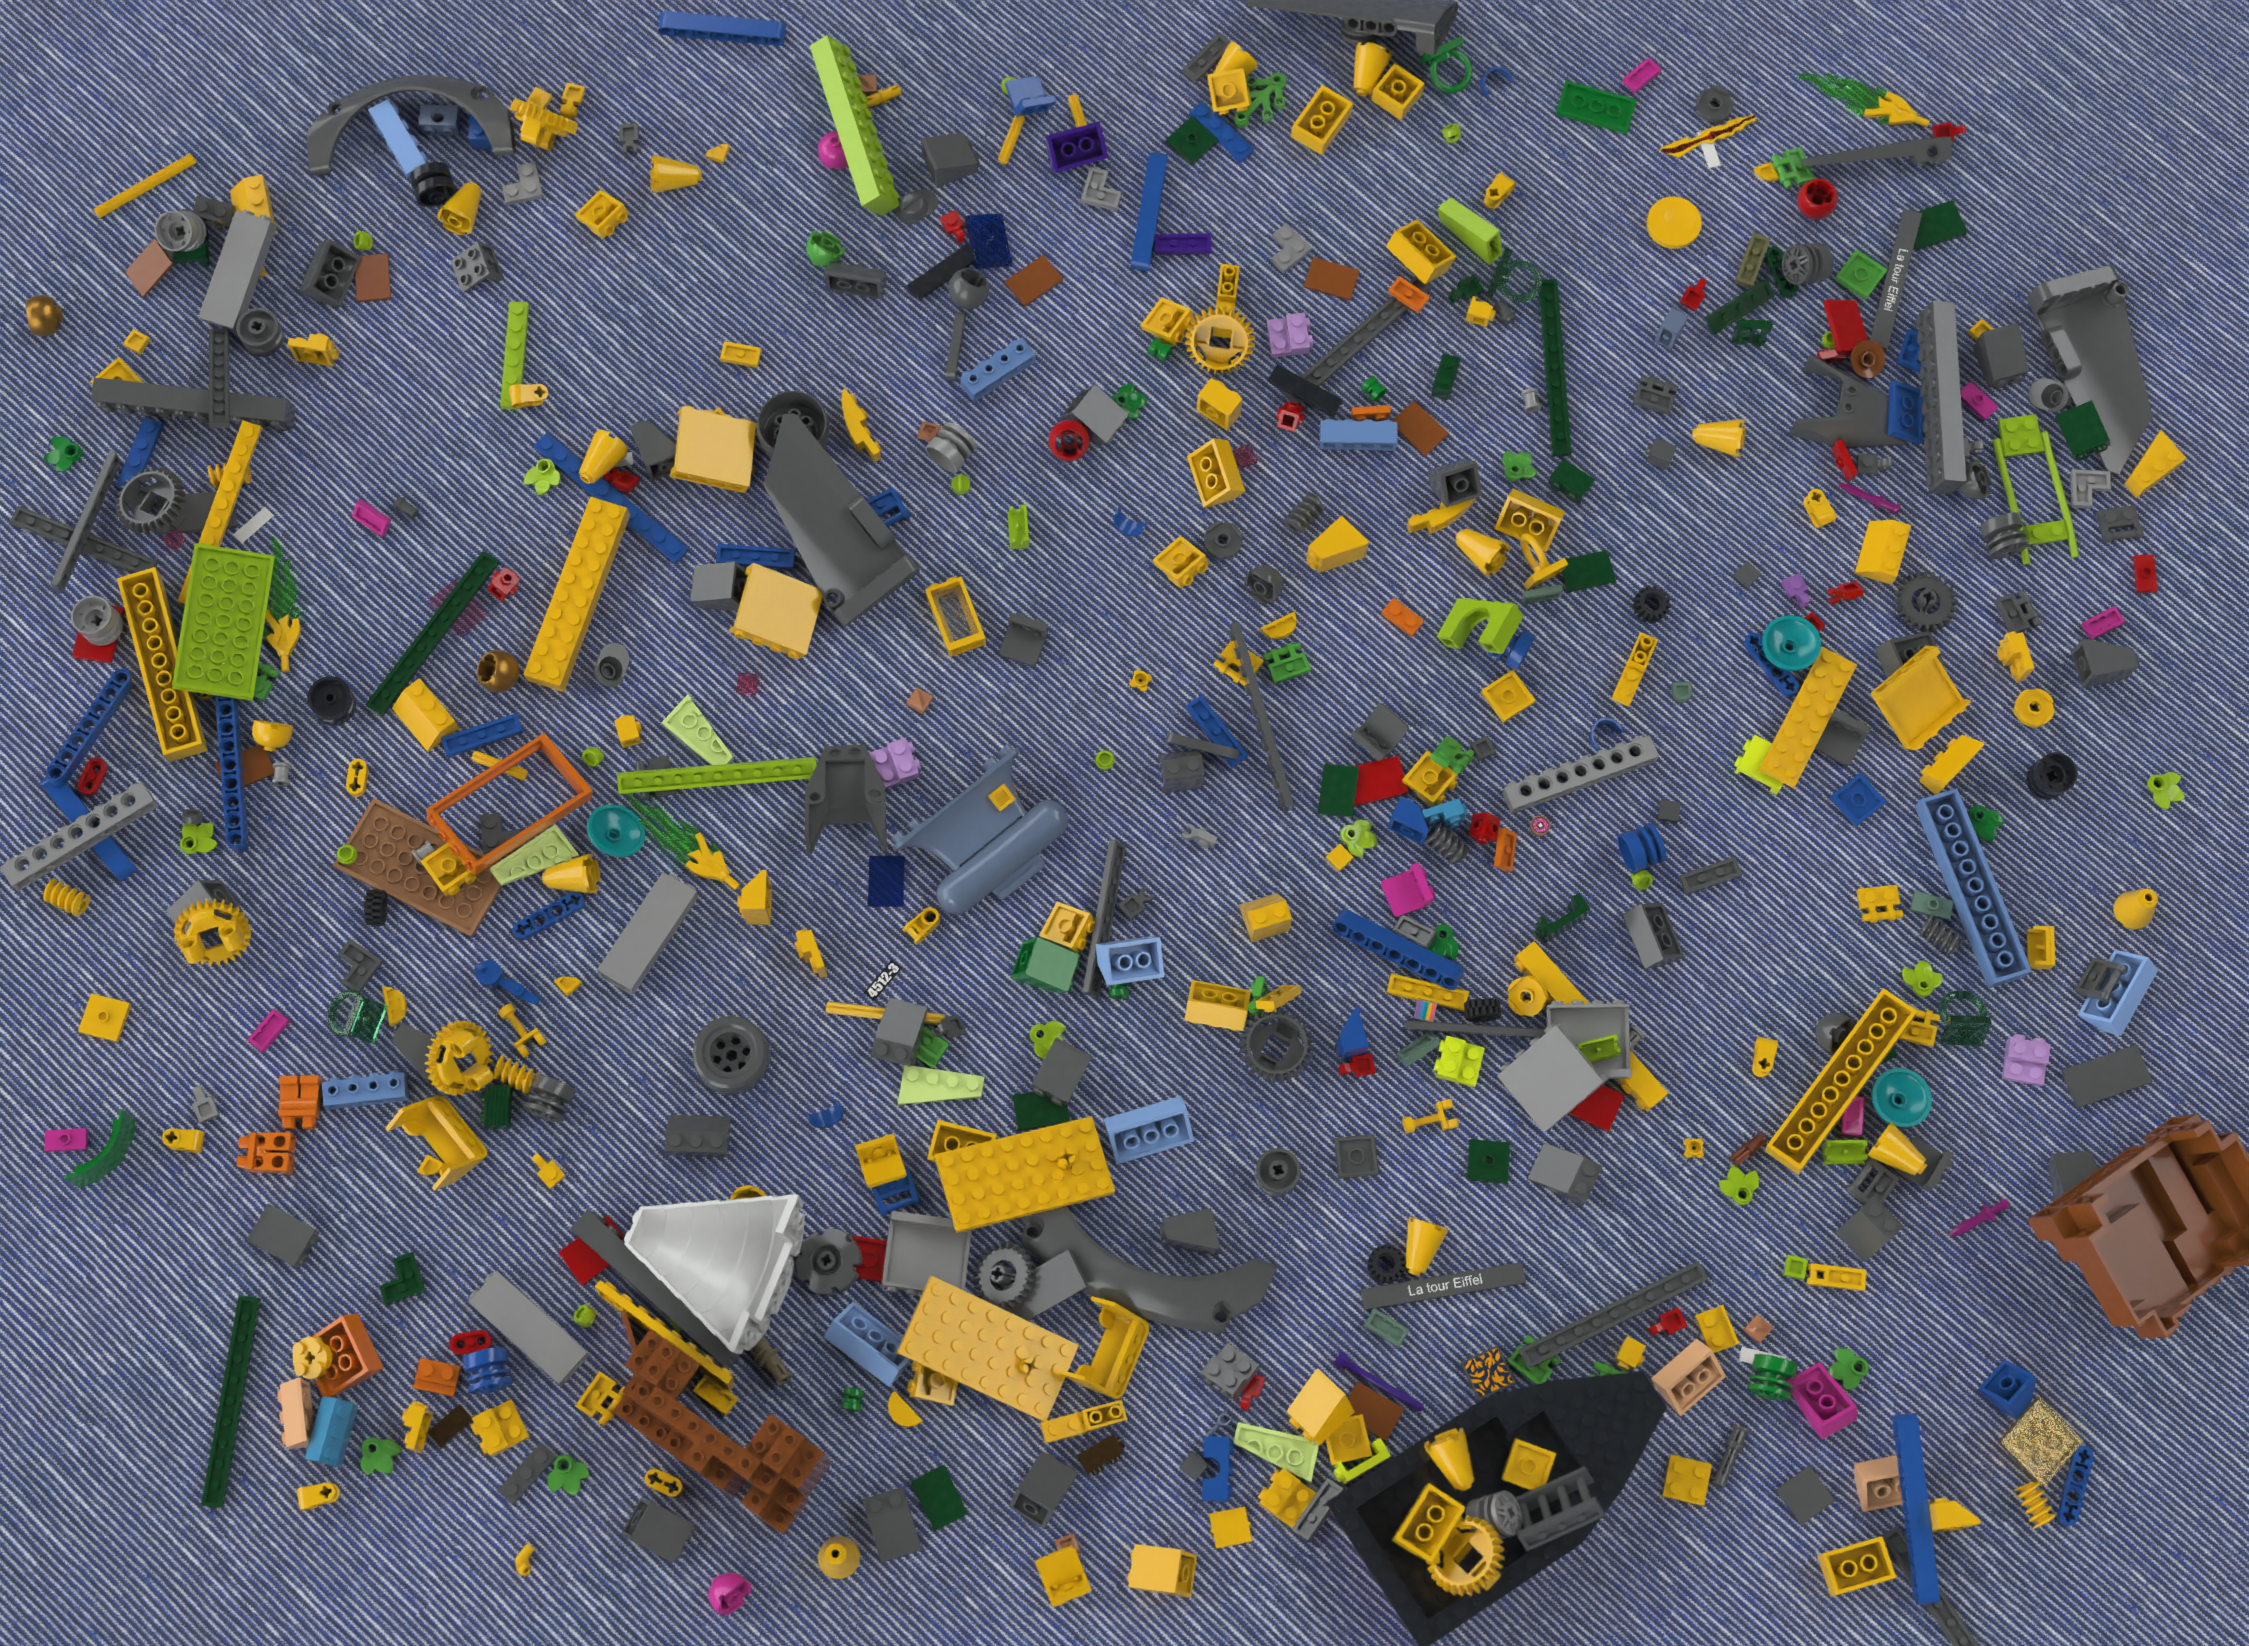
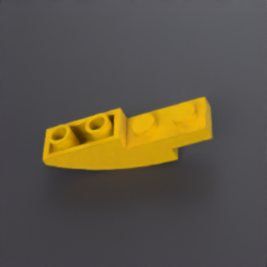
M1221 264L1216 302L1220 310L1226 305V311H1229L1232 307L1233 313L1235 311L1240 266ZM1213 327L1212 336L1231 338L1232 329Z
M843 389L842 410L850 439L858 452L865 448L873 461L877 462L881 459L880 451L882 449L877 441L873 442L870 438L871 433L866 427V418L868 416L862 407L859 409L855 396L852 393L849 394L846 389Z
M1477 498L1447 508L1441 501L1439 509L1434 508L1426 514L1411 516L1407 522V530L1409 533L1427 528L1429 534L1437 532L1464 515Z
M1640 632L1611 700L1628 707L1630 706L1658 639Z
M1121 1399L1084 1409L1081 1412L1040 1423L1045 1444L1121 1423L1127 1420V1416Z

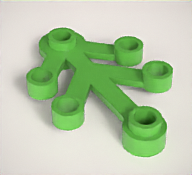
M1274 73L1267 79H1256L1253 76L1246 79L1249 89L1262 86L1267 87L1264 90L1250 91V98L1254 100L1251 103L1252 105L1248 106V110L1239 111L1235 114L1234 124L1236 127H1247L1249 116L1262 103V119L1265 122H1270L1273 119V111L1270 108L1269 95L1273 91H1275L1276 97L1274 99V107L1276 109H1283L1285 107L1282 89L1286 86L1287 80L1283 74Z

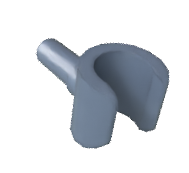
M1227 1410L1222 1411L1216 1424L1207 1432L1209 1436H1212L1222 1425L1226 1426L1231 1422L1233 1416L1229 1420L1223 1418Z

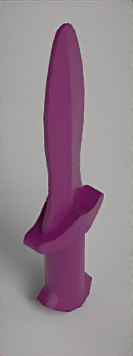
M1844 483L1838 484L1839 487L1848 493L1872 502L1875 505L1874 509L1883 507L1892 511L1893 514H1897L1900 511V505L1884 500L1883 494L1874 496L1857 487Z
M2002 1198L1999 1203L1990 1208L1982 1205L1983 1210L1978 1215L1957 1225L1949 1233V1236L1954 1237L1968 1232L1986 1220L1995 1222L1994 1215L2004 1209H2009V1201Z

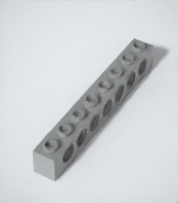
M1641 735L1635 737L1632 742L1627 744L1625 742L1618 743L1613 749H1601L1596 752V755L1591 757L1585 755L1580 757L1577 762L1571 763L1569 761L1561 764L1560 768L1554 770L1553 768L1546 769L1541 775L1535 776L1533 774L1525 777L1524 781L1518 783L1516 781L1510 782L1505 785L1506 787L1502 794L1510 813L1514 814L1655 763L1659 755L1650 735L1646 737ZM1634 750L1639 756L1634 757L1629 751ZM1611 758H1619L1620 763L1613 762ZM1598 763L1603 769L1598 770L1593 764ZM1575 771H1583L1584 776H1578ZM1557 777H1564L1566 779V782H1559L1557 780ZM1539 783H1545L1548 789H1541ZM1521 790H1528L1530 795H1522Z
M142 781L132 784L127 791L114 795L110 801L96 806L87 815L79 816L69 826L61 827L54 835L43 838L39 844L26 848L17 857L8 859L0 868L10 885L15 890L20 891L159 806ZM135 799V803L132 806H128V803ZM118 810L117 814L111 817V813ZM96 821H100V824L93 828V824ZM82 831V835L79 838H75L76 834ZM65 842L64 846L58 849V845ZM47 853V856L40 860L41 855ZM29 863V867L22 871L23 866Z

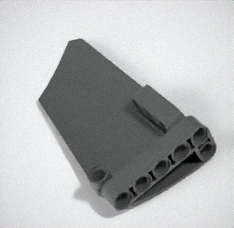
M1244 0L1250 7L1345 18V26L1351 32L1394 36L1398 30L1412 31L1416 33V49H1418V53L1429 55L1437 54L1458 13V2L1448 0Z
M2108 265L2044 282L2038 285L2026 300L2042 330V342L2062 383L2067 386L2070 392V399L2074 407L2090 400L2093 401L2111 444L2107 450L2098 453L2106 471H2110V473L2118 476L2153 418L2127 315L2125 297L2129 294V287L2126 283L2120 281L2114 266Z
M783 414L764 487L819 588L825 604L840 623L846 627L908 582L920 569L908 553H905L897 543L894 535L867 501L858 493L796 414ZM831 594L838 596V601L834 604L829 603L827 600Z

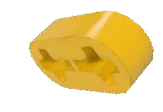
M362 759L352 760L348 768L346 789L353 797L362 796L366 790L369 770L367 764ZM358 765H361L363 769L359 770V774L357 776V772L354 768H358ZM356 780H358L357 783L360 786V788H357L356 791H354L351 787H354L356 785Z
M650 1469L645 1474L644 1480L646 1485L658 1492L673 1498L678 1497L683 1492L682 1482L658 1469ZM658 1473L657 1477L663 1480L662 1484L654 1482L652 1485L649 1477ZM666 1482L669 1484L677 1482L678 1491L669 1493L670 1488L665 1486Z

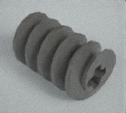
M1308 492L1307 496L1303 497L1302 501L1298 503L1297 507L1293 508V511L1288 514V518H1284L1283 522L1290 531L1304 534L1303 526L1306 528L1310 527L1307 521L1314 523L1313 515L1319 517L1320 514L1317 510L1324 512L1325 509L1320 499L1313 493Z
M1441 822L1437 823L1430 830L1425 841L1426 843L1433 841L1431 848L1439 846L1437 853L1439 854L1444 851L1442 856L1444 859L1450 856L1449 864L1454 861L1456 863L1462 861L1470 849L1468 846H1464L1462 841H1458V837L1453 836L1451 831H1447L1446 826H1441Z
M1931 914L1921 927L1919 936L1922 937L1927 934L1926 941L1934 939L1933 946L1940 943L1939 950L1942 951L1947 948L1946 955L1949 956L1958 949L1965 937L1958 940L1960 935L1958 932L1952 935L1953 928L1945 930L1946 923L1939 926L1940 919L1937 918L1932 921L1933 914Z

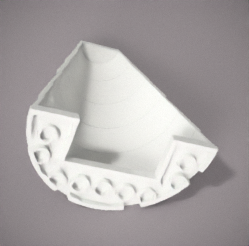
M791 1194L776 1197L763 1196L726 1201L713 1200L697 1203L687 1202L671 1205L643 1206L635 1212L632 1227L625 1235L624 1244L703 1322L713 1335L721 1340L729 1351L742 1354L743 1349L749 1351L763 1337L770 1327V1315H777L787 1294L796 1269L793 1266V1257L800 1253L803 1240L805 1215L799 1212V1208L802 1209L803 1202L799 1195Z

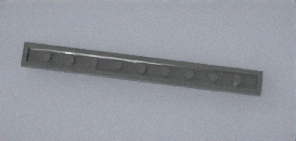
M1417 276L1409 281V283L1425 294L1431 290L1432 286L1429 283L1424 284ZM1392 296L1300 377L1320 387L1405 313L1409 307ZM1283 391V395L1290 402H1295L1297 404L1303 402L1302 400Z
M1239 621L1231 623V630H1228L1229 638L1231 641H1234L1236 646L1234 654L1236 660L1239 659L1241 663L1239 671L1241 677H1245L1247 683L1244 685L1246 694L1251 696L1252 703H1250L1252 714H1256L1258 720L1255 722L1257 731L1262 733L1263 740H1261L1263 751L1268 753L1269 758L1266 761L1269 770H1273L1274 777H1272L1274 788L1279 790L1280 795L1277 796L1279 805L1284 807L1285 812L1293 810L1294 803Z
M1697 1261L1519 1349L1518 1352L1527 1369H1530L1707 1281L1708 1277L1700 1262Z

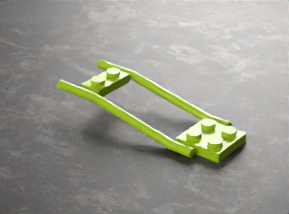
M2036 414L1999 419L1997 424L2000 438L1993 439V445L2011 512H2016L2020 516L2004 458L2045 452L2064 519L2061 521L2026 525L2019 531L2026 533L2025 538L2028 539L2029 546L2068 539L2071 558L2079 557L2073 522L2052 452L2048 431L2040 433ZM2027 547L2020 552L2023 565L2031 564Z

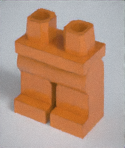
M300 1075V1078L298 1076H279L280 1100L278 1116L282 1119V1126L285 1131L295 1130L296 1121L302 1120L303 1130H315L316 1120H320L323 1079L319 1075Z
M250 1132L249 1136L239 1137V1148L248 1149L247 1156L237 1157V1167L247 1169L252 1173H283L285 1175H293L294 1156L291 1154H295L296 1136L291 1132Z

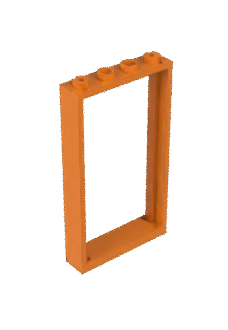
M543 733L427 808L426 820L431 827H436L440 838L450 844L453 854L463 860L464 867L468 871H472L474 875H477L591 800L593 790L548 736ZM541 749L578 795L479 860H476L439 814Z

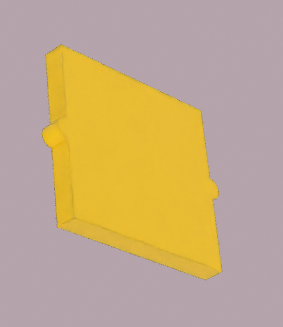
M1245 1507L1209 1514L1212 1527L1210 1532L1213 1533L1216 1549L1252 1542L1249 1528L1251 1523L1248 1522Z

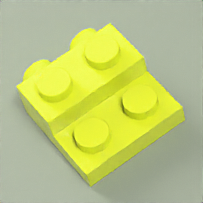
M1446 1036L1445 1040L1440 1041L1438 1051L1442 1053L1440 1059H1436L1434 1071H1437L1436 1077L1475 1087L1485 1048L1466 1043V1040Z

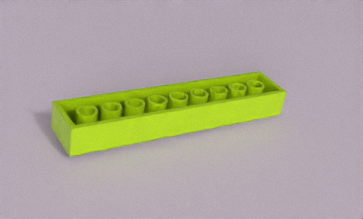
M826 35L810 45L814 62L861 206L883 216L900 206L899 196L894 189L893 178L887 168L888 162L883 156V147L878 141L877 129L873 125L872 114L867 107V99L861 89L862 83L857 77L856 66L850 56L851 50L847 45Z

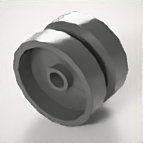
M253 308L243 313L238 319L236 326L237 334L249 353L258 357H266L279 351L285 336L273 312L265 308Z
M1282 1148L1270 1149L1264 1152L1258 1159L1254 1173L1255 1182L1266 1195L1284 1197L1297 1186L1301 1174L1300 1163L1289 1150ZM1275 1171H1279V1172H1280V1173H1279V1176H1277V1175L1274 1174Z

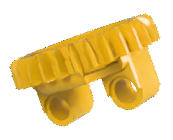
M514 99L511 103L510 110L515 112V118L523 122L520 129L522 131V141L550 151L557 135L566 137L569 133L576 134L578 123L571 119L519 99Z
M1216 305L1214 311L1211 306H1209L1208 312L1202 309V316L1196 314L1195 318L1197 320L1191 319L1190 322L1193 326H1188L1187 330L1190 332L1185 334V337L1189 338L1185 341V345H1191L1187 348V352H1192L1190 359L1196 357L1194 364L1196 365L1200 362V369L1206 366L1207 373L1214 369V375H1216L1218 370H1221V374L1224 375L1225 369L1231 374L1232 367L1238 371V364L1244 366V360L1249 361L1250 357L1247 354L1252 355L1253 350L1251 348L1255 346V343L1251 342L1255 339V336L1250 335L1254 332V328H1248L1251 322L1245 323L1246 316L1240 318V311L1234 314L1233 307L1226 311V305H1224L1222 310H1220L1218 305ZM1212 327L1232 329L1230 348L1209 345ZM1196 346H1199L1201 350L1206 354L1205 361L1203 360L1204 356L1200 353V351H1196ZM1239 352H1242L1240 357L1238 355L1235 359L1231 360V364H1229V359L1231 357L1235 356Z
M206 898L205 903H201L198 900L197 906L191 903L189 909L184 908L183 913L179 914L175 922L174 940H177L176 946L180 947L181 953L184 954L189 964L201 961V965H203L205 961H208L209 966L213 962L220 966V961L228 964L229 958L235 961L236 955L241 957L242 951L247 950V945L250 944L251 926L248 924L249 920L245 917V913L243 911L239 912V906L232 908V902L225 905L224 899L221 903H218L216 898H214L213 902H209ZM217 909L219 913L227 916L231 914V919L226 920L216 916L214 910ZM191 922V926L189 927L188 932L186 933L185 929L187 928L188 923ZM219 927L218 934L223 943L205 948L198 933Z
M454 1021V1024L448 1023L447 1027H441L442 1033L435 1032L436 1039L431 1038L433 1044L432 1046H427L430 1052L425 1054L429 1059L424 1062L429 1067L425 1071L430 1073L428 1079L433 1080L432 1085L436 1086L439 1091L449 1095L457 1096L458 1094L463 1096L464 1092L471 1093V1090L479 1091L494 1079L490 1071L491 1068L487 1066L488 1063L493 1062V1060L489 1059V1056L494 1054V1052L489 1051L493 1045L487 1043L490 1037L485 1036L487 1032L481 1030L482 1027L476 1025V1023ZM443 1045L446 1048L443 1061L437 1063L436 1059H439L441 1051L439 1047ZM472 1051L476 1063L461 1073L454 1057L461 1058Z
M1468 1515L1465 1520L1460 1516L1440 1549L1444 1554L1443 1568L1441 1569L1437 1566V1564H1440V1552L1437 1553L1432 1563L1426 1561L1431 1565L1428 1570L1430 1573H1433L1432 1579L1437 1580L1438 1586H1443L1446 1592L1450 1590L1453 1595L1458 1591L1460 1596H1464L1466 1591L1469 1596H1472L1473 1589L1480 1593V1586L1488 1591L1500 1578V1573L1496 1568H1503V1566L1498 1561L1505 1559L1499 1554L1505 1551L1503 1547L1498 1546L1503 1543L1500 1538H1497L1499 1533L1494 1530L1491 1524L1487 1525L1485 1520L1480 1521L1476 1516L1473 1520ZM1471 1526H1473L1477 1531L1473 1533H1460L1458 1527L1464 1530L1471 1529ZM1473 1546L1483 1555V1558L1467 1574L1456 1562L1459 1563Z

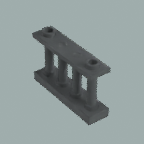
M1585 1466L1515 1498L1520 1506L1522 1522L1525 1528L1518 1531L1517 1535L1527 1551L1605 1516L1597 1499L1590 1497L1587 1485L1594 1483V1480ZM1579 1489L1583 1502L1571 1507L1567 1494ZM1560 1498L1563 1511L1552 1516L1548 1503ZM1540 1507L1544 1520L1532 1525L1529 1512Z

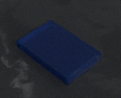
M1002 213L967 215L965 223L975 269L1012 266L1013 262Z

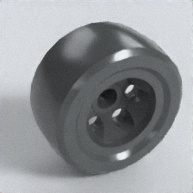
M785 391L774 395L762 406L757 420V436L762 449L769 458H772L783 414H796L802 422L806 420L809 423L805 425L823 449H826L830 436L829 420L824 408L813 396L800 391Z
M726 1016L711 1021L700 1031L694 1042L693 1063L698 1076L705 1085L722 1094L737 1095L752 1090L763 1080L770 1064V1048L765 1035L759 1027L742 1017ZM733 1039H740V1043L738 1045H733ZM720 1042L725 1043V1047L723 1049L717 1048V1045ZM744 1049H750L748 1056L743 1055ZM736 1054L737 1059L730 1061L728 1057ZM720 1057L721 1062L716 1064L713 1062V1059ZM742 1063L746 1064L743 1068L739 1069ZM728 1067L732 1069V1071L724 1072V1069Z

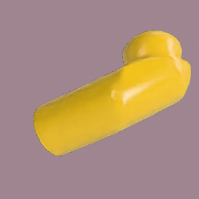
M528 1543L515 1558L516 1570L521 1576H527L531 1572L529 1557L535 1549Z

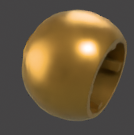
M36 295L25 302L28 324L32 334L46 337L53 335L59 330V323L63 322L61 305H55L54 298L47 295Z
M490 651L483 655L478 663L477 678L480 684L491 692L501 693L508 691L518 680L519 664L515 657L506 651Z

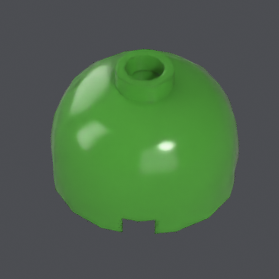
M818 230L811 232L806 243V253L812 263L816 266L827 267L831 262H838L845 251L844 246L843 248L840 246L841 241L825 231H822L821 234L816 233Z

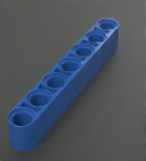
M663 11L660 13L658 32L665 36L781 46L784 44L786 25L780 21Z
M1149 152L1130 269L1150 270L1168 154Z
M118 669L111 675L48 766L46 775L53 787L61 788L67 784L131 691L133 682L127 670ZM121 679H127L125 682L119 683ZM109 695H116L114 698H108ZM100 710H104V711H105V712L102 713V714H97V712L100 711ZM94 726L93 729L86 730L87 727ZM77 742H83L82 745L75 746ZM66 758H72L71 761L64 762ZM55 774H61L60 777L53 778Z
M55 774L53 778L60 777V774ZM48 777L39 782L72 823L79 816L90 813L68 784L61 788H55L50 784ZM96 821L93 824V828L97 827L100 823ZM111 836L92 846L121 882L138 870Z
M1342 910L1332 926L1333 931L1339 936L1445 989H1456L1464 975L1463 968L1458 964L1352 911Z

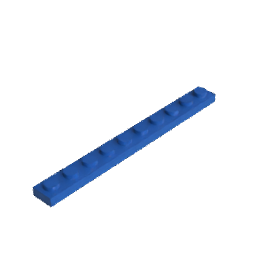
M547 432L535 443V450L546 459H550L558 469L592 497L626 507L630 513L627 525L675 565L689 552L686 546L603 478H600L595 483L587 484L583 482L579 474L583 462Z

